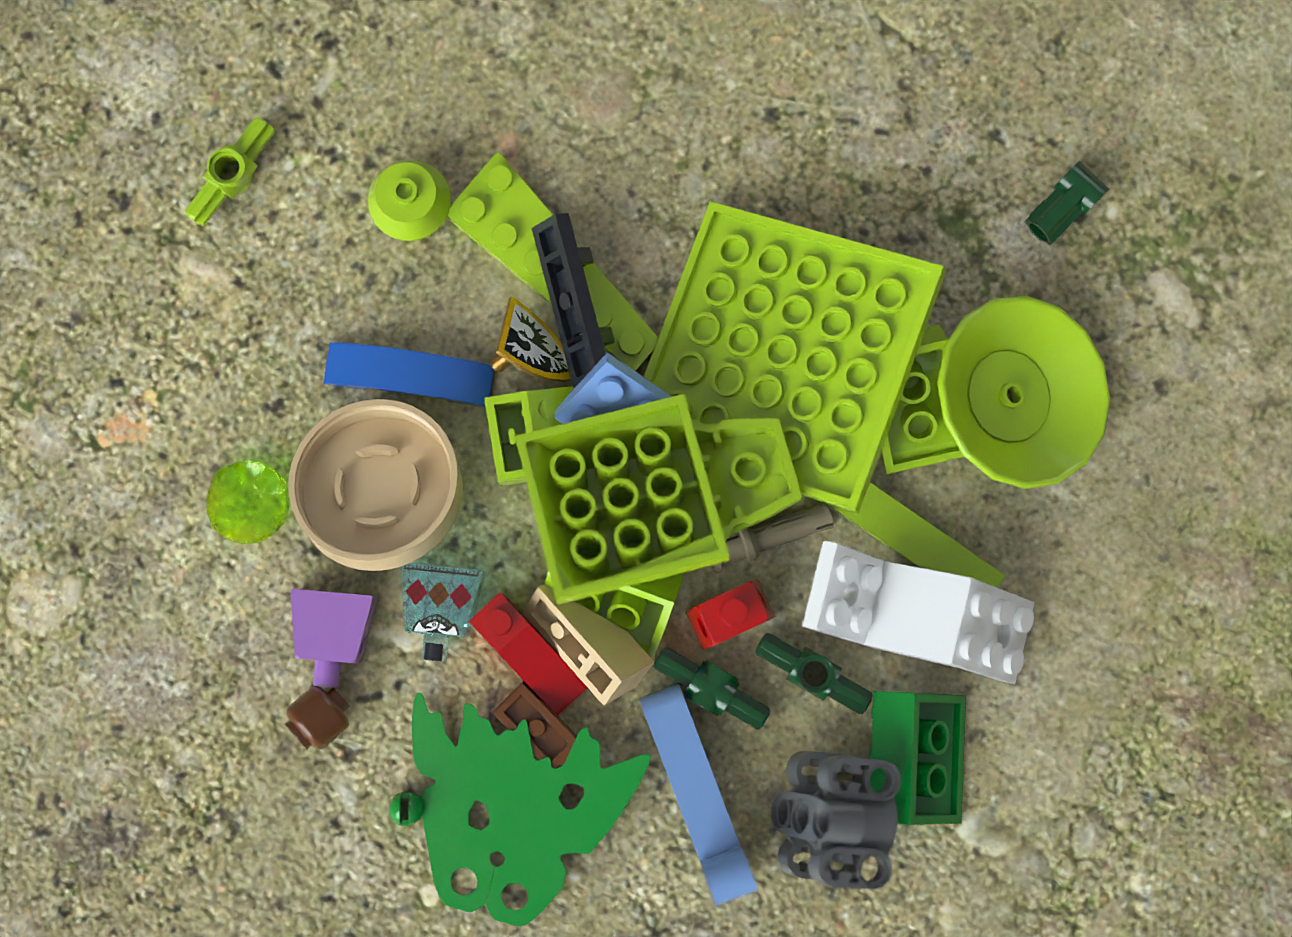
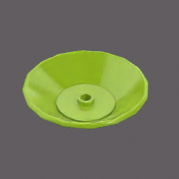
M1027 295L991 299L963 317L944 346L937 382L944 423L963 456L991 479L1023 489L1059 484L1084 467L1104 437L1111 400L1104 361L1086 329L1059 306ZM1008 390L1012 395V402L1007 398Z

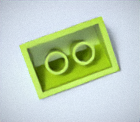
M548 571L545 585L553 589ZM685 572L573 601L625 629L654 660Z

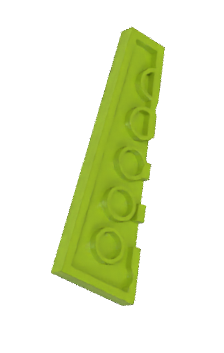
M497 152L450 205L447 218L551 305L531 228L553 214L505 158ZM588 264L583 269L599 328L611 327L615 340L614 344L607 345L604 349L637 372L652 355L658 337L596 264Z

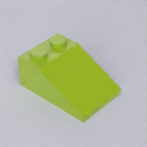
M939 324L928 326L925 329L881 450L886 474L965 457L943 420L937 382L944 346L949 339Z

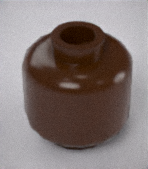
M312 686L287 708L286 713L289 721L285 723V726L307 750L311 746L316 749H324L348 728L349 719L344 711L350 705L334 687L326 692L319 686Z

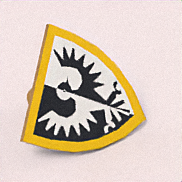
M511 296L508 300L496 348L497 355L490 360L491 367L496 372L501 373L512 364L529 375L543 380L556 382L570 381L571 377L563 347L557 336L544 321Z

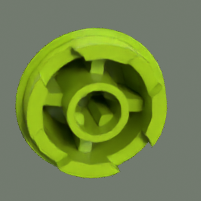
M414 159L396 161L383 168L374 178L368 193V208L375 224L390 237L404 241L419 240L433 234L446 220L451 205L449 186L443 175L432 165Z

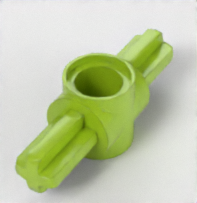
M259 117L254 118L234 146L227 143L224 148L216 150L209 157L207 171L202 176L207 182L185 210L186 215L201 226L206 225L227 196L234 199L237 194L243 193L249 188L252 183L253 172L258 167L254 160L275 133V129L268 122ZM231 163L239 164V172L234 178L229 180L221 179V173L225 166Z

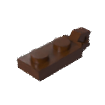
M523 681L493 711V714L508 730L512 731L525 719L528 724L533 755L538 760L549 757L551 766L557 769L563 766L577 734Z

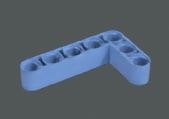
M679 683L640 697L639 701L716 906L757 891L756 882L736 836Z

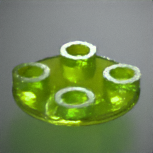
M252 460L236 462L217 470L206 499L207 513L212 528L224 538L240 544L258 543L274 535L286 520L290 505L288 487L282 476L271 466Z

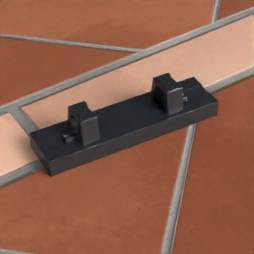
M559 213L552 215L531 229L572 385L575 388L605 356L604 347L614 344L615 340L611 327L599 328L583 269L584 266L594 263L590 247H577L569 213Z

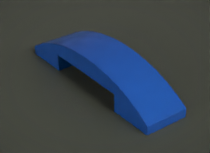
M330 342L323 383L366 390L367 388L444 399L452 403L486 407L484 398L491 397L495 370L489 364L443 355L380 346Z

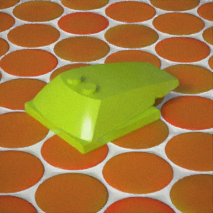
M684 394L515 436L557 604L729 561L730 555L725 541L726 538L776 515L803 498L779 418L722 420L719 424H702L699 419H691Z

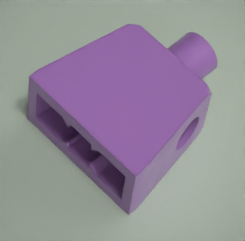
M291 589L295 657L315 660L314 686L339 687L341 662L361 663L378 597Z

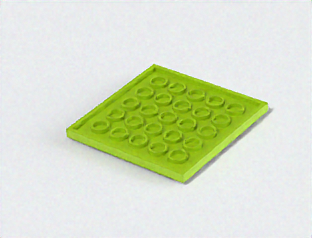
M710 201L644 378L672 397L684 394L691 419H699L702 424H719L722 420L779 418L801 494L859 513L944 280L946 269L942 265Z

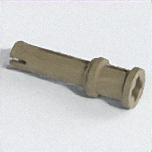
M823 502L809 509L789 514L768 523L748 527L726 538L725 541L730 555L729 561L712 565L715 573L722 572L723 566L747 559L749 562L754 561L756 557L760 556L759 552L833 528V519L827 504Z

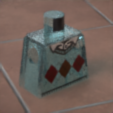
M413 563L401 566L405 632L424 634L421 659L446 662L449 636L468 638L472 626L468 621L475 615L486 572Z

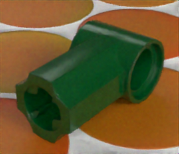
M1080 160L1053 187L1054 191L1046 200H1043L1024 221L1029 227L1030 232L1049 246L1080 215L1084 216L1109 190Z

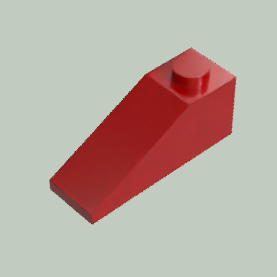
M500 592L468 621L557 715L588 688L503 593Z

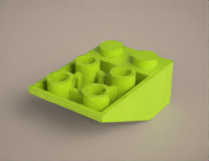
M573 386L529 390L484 398L497 480L501 486L526 482L515 436L561 425L562 423L555 419V411L575 389Z

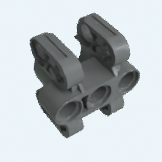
M798 751L793 754L786 766V776L793 785V789L777 793L771 807V820L774 828L785 834L788 838L779 847L777 856L780 868L786 874L803 879H814L817 883L834 888L876 890L885 886L892 874L889 852L894 843L897 830V808L894 800V795L900 786V774L897 768L887 761L857 758L845 754L815 751ZM803 766L818 767L817 775H802ZM881 768L885 773L886 781L884 787L880 791L875 792L870 786V776L875 769ZM840 771L853 773V778L851 781H839L837 773ZM801 852L811 854L809 861L793 862L794 854ZM873 856L877 862L878 869L875 876L866 881L861 872L862 864L865 859ZM832 860L842 862L844 866L841 870L831 869L829 862Z

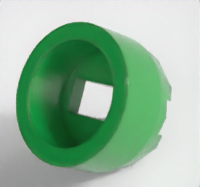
M403 791L395 795L389 804V814L392 820L401 826H411L418 822L423 814V803L420 801V796L412 791ZM402 798L409 799L408 820H401Z

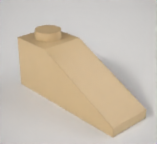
M545 584L536 589L522 612L604 706L637 687L654 663L653 659L625 629L575 601L557 604L554 590Z

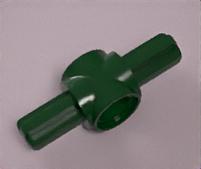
M766 633L756 647L755 653L757 656L788 673L786 680L822 701L828 696L858 714H863L872 701L873 694L871 691L841 675L842 667L807 647L800 651L770 633ZM811 661L819 662L825 669V678L817 686H810L803 678V669Z
M664 647L656 658L653 667L686 687L685 697L712 714L721 716L726 711L757 730L768 719L770 714L769 707L737 689L740 684L738 682L739 679L706 660L699 666L669 647Z

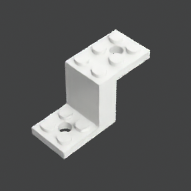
M823 541L802 626L874 649L949 665L1002 682L1015 684L1017 675L1024 663L1023 649L1027 633L1033 625L1035 602L973 578L887 562L837 543Z

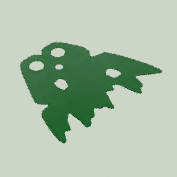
M417 693L412 710L413 756L415 766L419 772L436 780L435 784L422 792L420 801L423 803L422 819L433 880L441 901L449 907L465 912H474L486 905L493 919L520 927L533 921L557 896L564 885L566 868L560 859L561 855L570 853L589 854L600 843L638 788L651 759L649 754L645 753L602 768L600 767V744L596 739L591 738L587 727H583L579 731L563 766L555 769L551 766L549 757L537 761L534 759L528 724L525 719L519 723L514 731L510 729L505 730L501 735L497 736L493 731L490 721L480 717L477 709L469 703H466L463 708V724L458 745L455 746L445 733L441 713L439 711L429 713L423 694ZM569 783L581 785L584 788L583 798L576 808L572 810L565 809L559 801L563 787ZM476 800L482 802L488 811L489 825L483 830L469 825V811ZM495 851H499L504 855V863L501 866H494L490 862V855ZM467 868L476 875L477 887L471 894L460 895L453 890L451 877L457 869ZM518 883L527 890L528 901L522 909L511 910L503 904L501 894L504 887L508 884Z

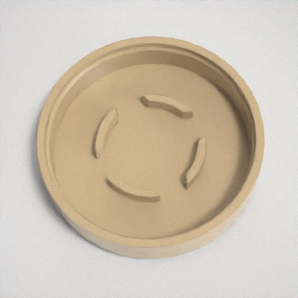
M372 399L351 403L335 410L320 420L307 433L291 463L288 491L291 508L298 524L322 553L347 567L367 571H381L401 567L421 558L445 537L452 527L461 505L463 477L458 457L451 442L440 425L429 415L403 402Z

